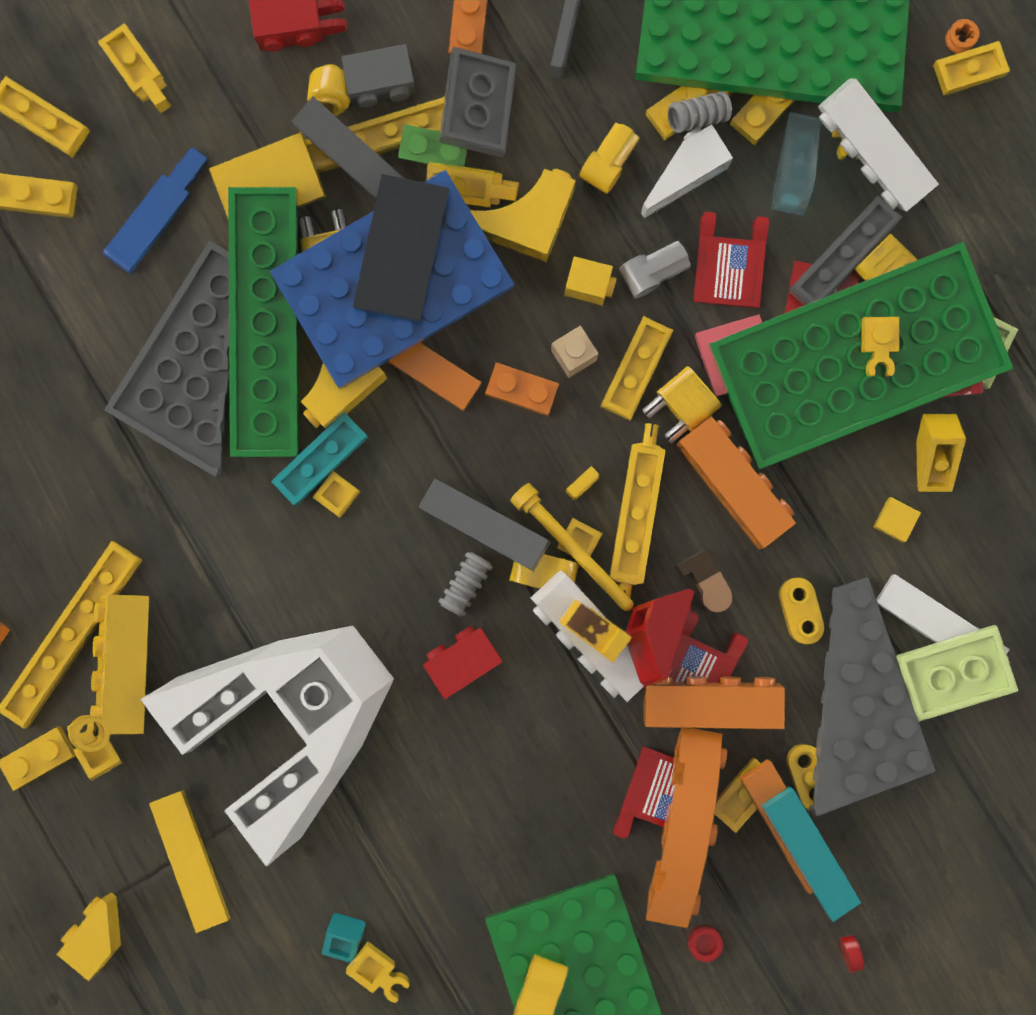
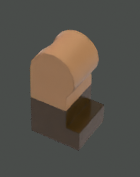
M707 548L674 566L680 577L688 574L691 576L700 592L699 600L704 609L710 612H721L730 606L732 602L731 590Z

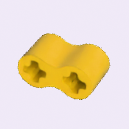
M544 554L533 572L514 561L509 581L540 589L561 570L575 583L579 564Z
M534 955L513 1015H553L566 979L568 967Z

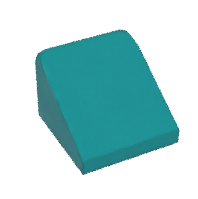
M334 913L327 929L321 954L351 963L358 953L366 923L359 919Z

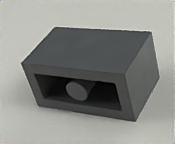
M406 44L341 56L352 107L368 108L376 105L378 101L389 99L395 102L408 99L410 95L416 94Z

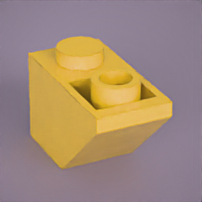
M112 892L102 899L99 897L93 899L83 912L87 917L80 926L74 924L61 939V942L65 945L57 953L62 960L88 981L101 971L121 946L117 896Z

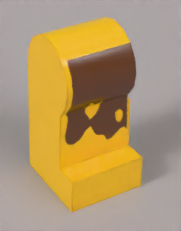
M577 599L573 600L559 620V623L612 663L615 662L632 638L618 626Z

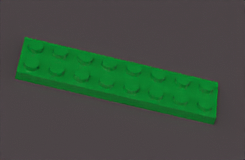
M228 187L230 457H297L299 455V323L270 271L298 255V190L296 187Z

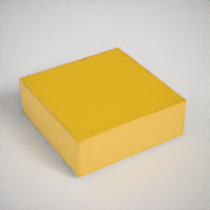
M591 466L566 489V493L573 500H577L599 479L598 472Z
M332 471L313 498L341 518L361 491Z
M889 497L873 528L905 543L921 512Z
M572 518L566 530L590 556L602 535L601 532ZM559 543L557 548L569 554Z

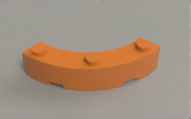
M681 728L674 752L671 785H675L672 804L668 805L662 835V858L656 862L648 891L646 920L687 928L691 915H698L701 895L698 894L708 846H714L717 836V825L712 823L720 769H724L727 758V749L722 748L721 733L695 728Z

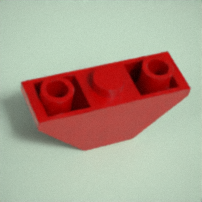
M690 588L633 608L626 629V633L632 637L627 643V647L639 681L644 686L666 681L673 670V659L677 647L682 641V630L686 618L691 612L694 591Z

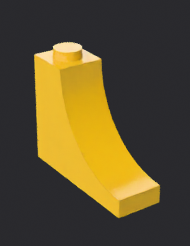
M544 169L535 186L524 197L511 205L489 211H470L488 241L547 263L574 193L576 180L571 179V175L559 169L549 171Z
M323 363L315 385L301 401L307 408L303 414L315 428L321 424L327 429L343 412L349 413L381 385L387 377L380 367H377L339 389Z

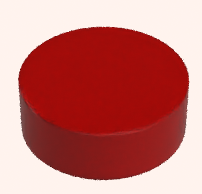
M699 925L688 936V948L693 957L698 961L712 962L721 955L723 940L714 927Z
M853 935L841 937L839 939L840 947L850 973L863 970L864 959L856 937Z

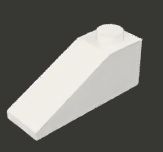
M712 124L703 130L701 127L695 128L684 136L685 141L682 142L644 202L641 211L644 218L728 169L733 157Z

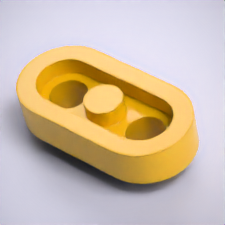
M804 578L788 579L780 587L779 599L789 634L798 643H815L824 633V622L814 587ZM796 588H800L804 593L800 601L795 600L793 597V591ZM805 621H810L813 625L812 631L808 634L802 630V624Z
M798 744L789 751L787 766L798 798L803 806L810 811V805L813 806V799H810L809 792L812 788H815L813 772L817 764L816 748L809 744ZM801 755H807L809 758L808 764L804 767H800L798 764V759Z

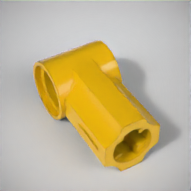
M615 123L597 152L593 151L580 171L579 177L608 194L622 172L621 167L636 146L639 137L628 126Z

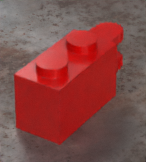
M249 0L253 35L260 50L277 52L286 46L310 47L315 45L316 42L324 41V36L343 33L347 30V21L343 18L321 20V16L343 12L345 9L343 0Z

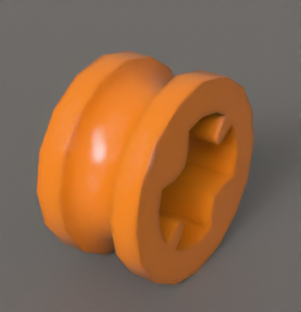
M969 19L956 21L947 32L945 38L949 50L956 54L971 50L979 38L978 26ZM960 31L967 33L965 35V38H967L965 42L959 41L958 38L960 36H956Z

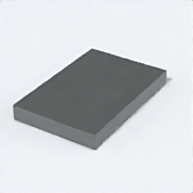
M453 47L450 55L440 128V143L501 158L506 153L517 63Z

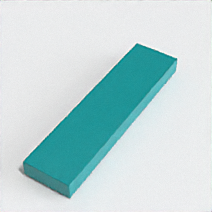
M789 786L761 805L828 918L834 922L858 906L861 901L794 789Z

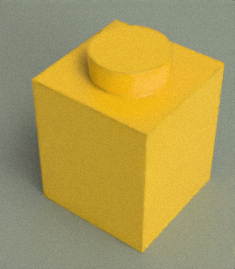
M574 256L564 296L603 306L605 296L612 298L617 278L611 277L613 266Z

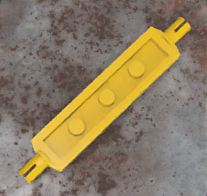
M649 423L645 424L643 443L632 444L610 570V578L619 582V587L623 591L625 590L629 597H631L632 585L644 583L666 451L656 445L659 425H653L650 437L652 424Z

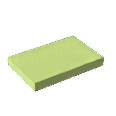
M996 625L896 655L918 722L1018 692L1017 684Z

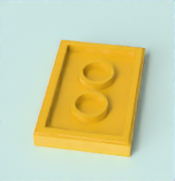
M301 132L209 168L227 218L228 187H296L298 190V208L326 198L304 135Z

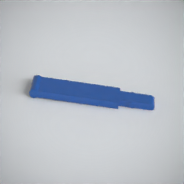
M192 147L180 163L175 165L174 171L169 177L162 174L110 244L104 249L103 255L131 274L191 196L187 189L197 180V176L206 166L209 158Z

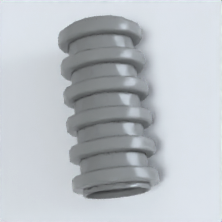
M720 91L716 94L711 93L707 96L672 102L668 108L669 124L676 133H680L684 130L689 131L693 128L697 129L702 126H709L710 124L726 122L732 114L731 100L725 92Z
M472 552L465 554L467 559L465 562L461 561V570L455 571V580H450L449 584L451 587L449 590H444L446 594L444 599L440 598L438 601L441 603V606L460 617L461 615H466L464 610L466 606H471L470 599L477 596L474 592L477 588L481 589V580H486L488 576L485 573L493 568L491 563Z

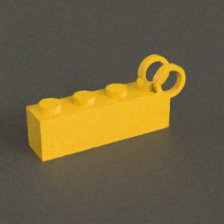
M101 595L100 602L95 604L94 619L95 622L100 623L99 636H95L93 640V656L98 657L97 671L92 672L91 689L93 692H96V705L91 706L90 715L77 717L71 723L68 730L70 742L83 751L96 752L101 750L108 743L110 734H144L145 705L141 699L145 697L149 596ZM94 722L98 728L97 738L90 744H83L80 740V731L87 723Z

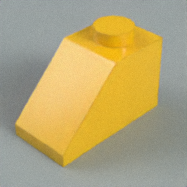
M957 414L922 415L916 440L917 488L919 492L953 491L966 441Z

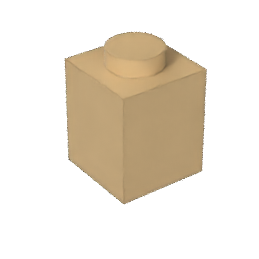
M581 325L554 341L551 346L553 355L568 378L593 364L598 358L597 350Z

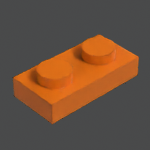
M454 0L449 57L453 47L482 54L488 0Z
M496 362L485 395L549 416L559 383Z

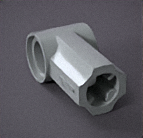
M676 241L648 256L643 254L627 261L619 270L633 297L636 299L655 290L661 285V282L689 269L691 264L685 248L679 241Z

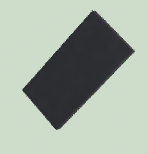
M385 174L381 175L354 298V309L421 323L448 201L449 188Z

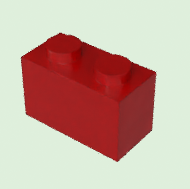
M471 625L455 635L458 642L448 649L441 644L426 654L429 661L424 663L423 666L444 699L503 662L482 627L475 631Z

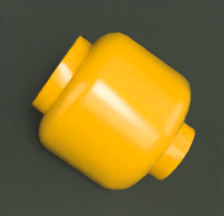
M332 64L314 69L310 74L307 100L309 101L313 96L334 116L344 112L350 104L344 70Z

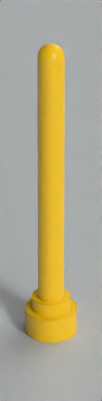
M530 483L520 488L511 498V503L519 511L530 512L622 610L630 611L633 608V601L540 504L539 492Z

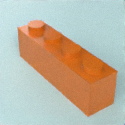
M711 416L681 439L676 446L757 549H763L796 524L792 518L794 512L783 499L778 501L770 491L773 489V485L769 479L761 472L757 474L751 467L752 459L745 449L741 446L735 447L729 439L731 433L727 426L721 420L715 421Z
M669 676L666 681L644 686L643 721L645 727L784 729L785 687L780 683H775V678L755 677L754 683L741 682L740 677L724 676L720 677V683L707 682V677L687 676L686 682H672V676Z

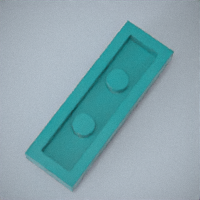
M343 412L271 482L294 506H297L369 437Z

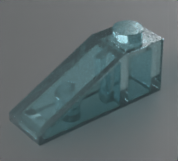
M789 112L774 183L771 209L804 216L815 187L821 120L819 118Z

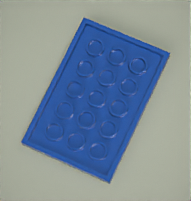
M446 170L423 182L449 188V196L421 323L353 308L373 212L270 271L339 389L514 288L513 281Z

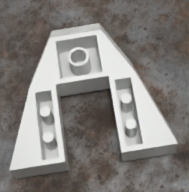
M348 626L279 640L183 674L142 698L141 701L182 755L193 751L266 693L270 695L305 741L307 746L224 810L267 867L303 836L361 749L394 678L356 628Z

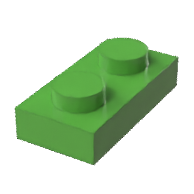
M404 124L398 158L423 164L433 162L464 167L467 149L440 143L439 131Z

